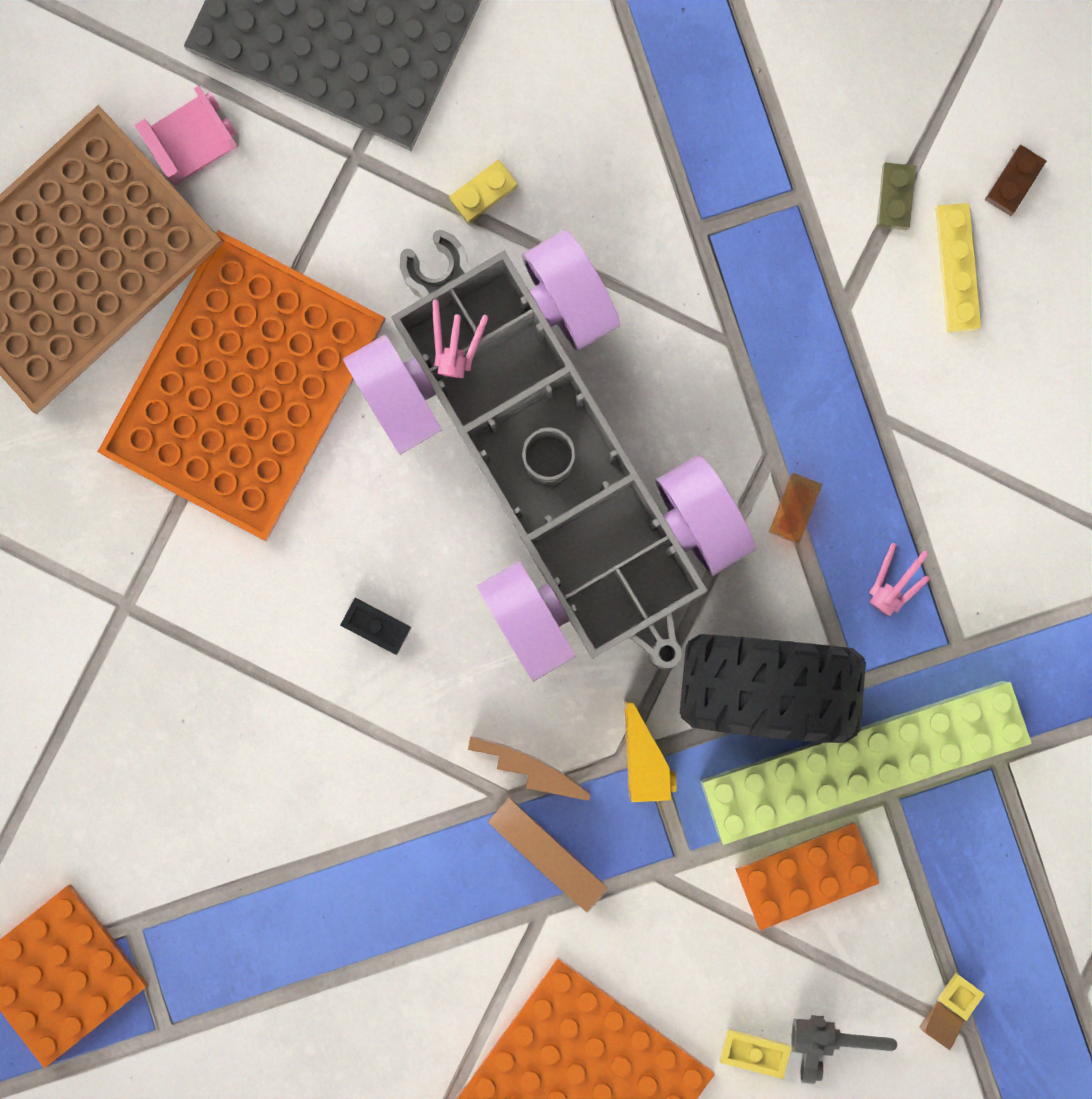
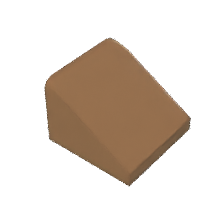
M936 1001L919 1028L950 1050L960 1032L964 1019Z

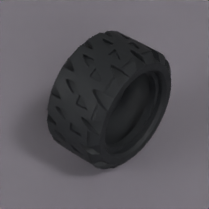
M699 634L689 640L685 647L679 714H681V718L692 728L779 739L846 743L858 736L861 728L866 670L865 658L854 648Z

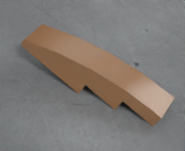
M475 736L470 737L468 750L499 756L497 765L499 770L528 775L527 789L587 801L590 800L591 794L588 790L565 773L542 760L505 744Z
M508 798L489 819L488 823L585 912L588 913L609 889L564 845L560 844L512 799Z

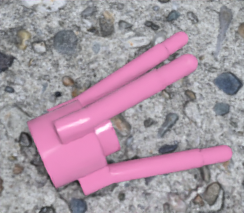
M435 299L432 302L436 351L434 366L439 367L438 375L464 378V372L471 371L472 360L489 317L487 315L482 316L467 355L464 357V351L457 349L461 316L456 314L452 327L450 348H445L443 354L439 301Z
M892 543L885 556L876 582L868 592L873 596L869 603L889 617L894 611L898 613L901 607L930 580L929 576H925L903 596L900 593L928 556L927 551L921 553L895 587L886 583L882 588L881 586L897 547L895 543Z

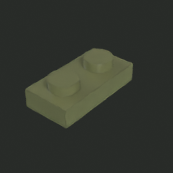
M887 162L883 164L876 227L908 230L910 228L915 165Z

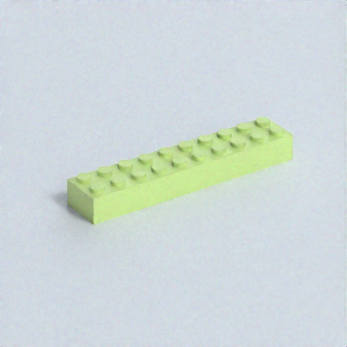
M1000 681L860 728L858 736L846 743L814 742L701 779L700 782L719 840L725 845L1032 743L1011 682Z

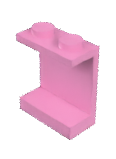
M199 85L194 88L198 95L197 98L150 126L146 119L135 125L163 172L174 186L238 147L232 138L237 133L228 118L221 121L216 113L221 107L212 93L204 94Z

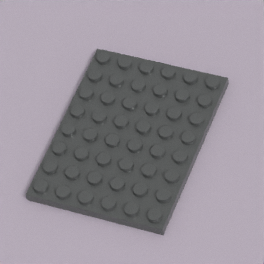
M205 0L185 41L184 47L187 51L412 151L482 0Z

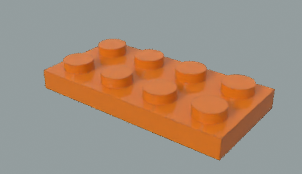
M854 822L735 868L760 931L879 884Z

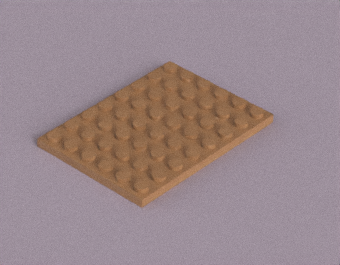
M99 105L0 194V376L35 414L43 410L224 244L220 237Z

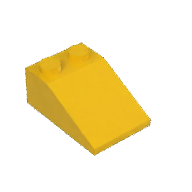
M624 701L629 798L631 802L671 800V792H677L676 773L670 770L632 701Z

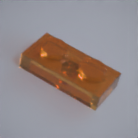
M792 473L768 532L799 544L823 484Z

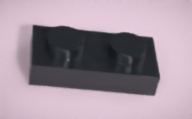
M356 597L340 624L345 629L395 655H398L412 628Z

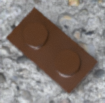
M1020 144L984 200L1012 216L1047 160Z

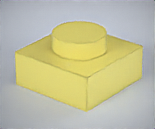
M955 973L938 997V1000L967 1021L985 994Z

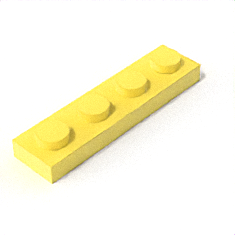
M970 204L938 205L935 210L947 332L979 330L981 328Z

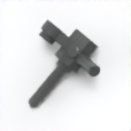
M811 1015L809 1020L794 1018L792 1024V1052L803 1053L800 1068L801 1083L815 1084L816 1081H822L823 1062L819 1061V1058L824 1055L833 1056L834 1049L839 1050L840 1046L894 1051L898 1046L894 1038L841 1033L839 1029H835V1022H826L824 1016Z

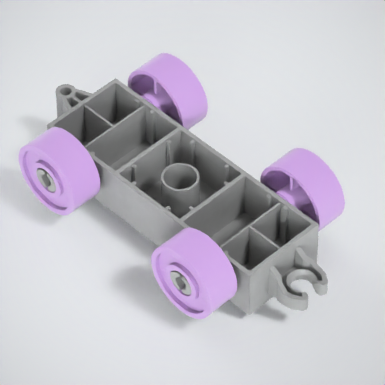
M437 230L433 234V241L436 249L448 258L449 268L447 273L441 278L430 279L421 273L419 268L420 261L412 249H404L400 254L401 273L406 285L421 299L394 314L391 318L413 358L403 363L389 338L384 334L343 358L399 455L443 431L426 402L429 398L437 396L547 584L536 589L523 565L518 560L476 585L531 680L535 682L576 657L559 628L569 621L592 659L629 638L649 653L647 656L648 660L654 667L658 669L675 667L681 661L682 649L676 642L672 612L708 591L686 552L692 550L705 570L711 576H714L756 551V546L750 530L731 495L713 468L699 454L655 480L657 489L668 509V512L662 515L551 327L557 324L571 346L576 351H579L620 327V319L615 306L589 258L568 230L560 231L522 254L524 265L535 286L528 290L505 250L471 269L465 249L459 240L448 232ZM435 299L439 301L443 354L445 348H450L452 327L456 314L461 316L457 349L464 351V357L467 355L482 316L487 315L489 317L473 357L471 371H465L464 378L438 375L439 367L434 366L436 351L432 302Z

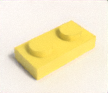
M498 159L450 195L449 200L467 224H470L515 190L518 184Z
M727 1029L719 1060L722 1064L784 1079L791 1046L790 1044Z

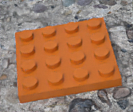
M71 884L62 889L0 939V1012L44 1069L149 985Z

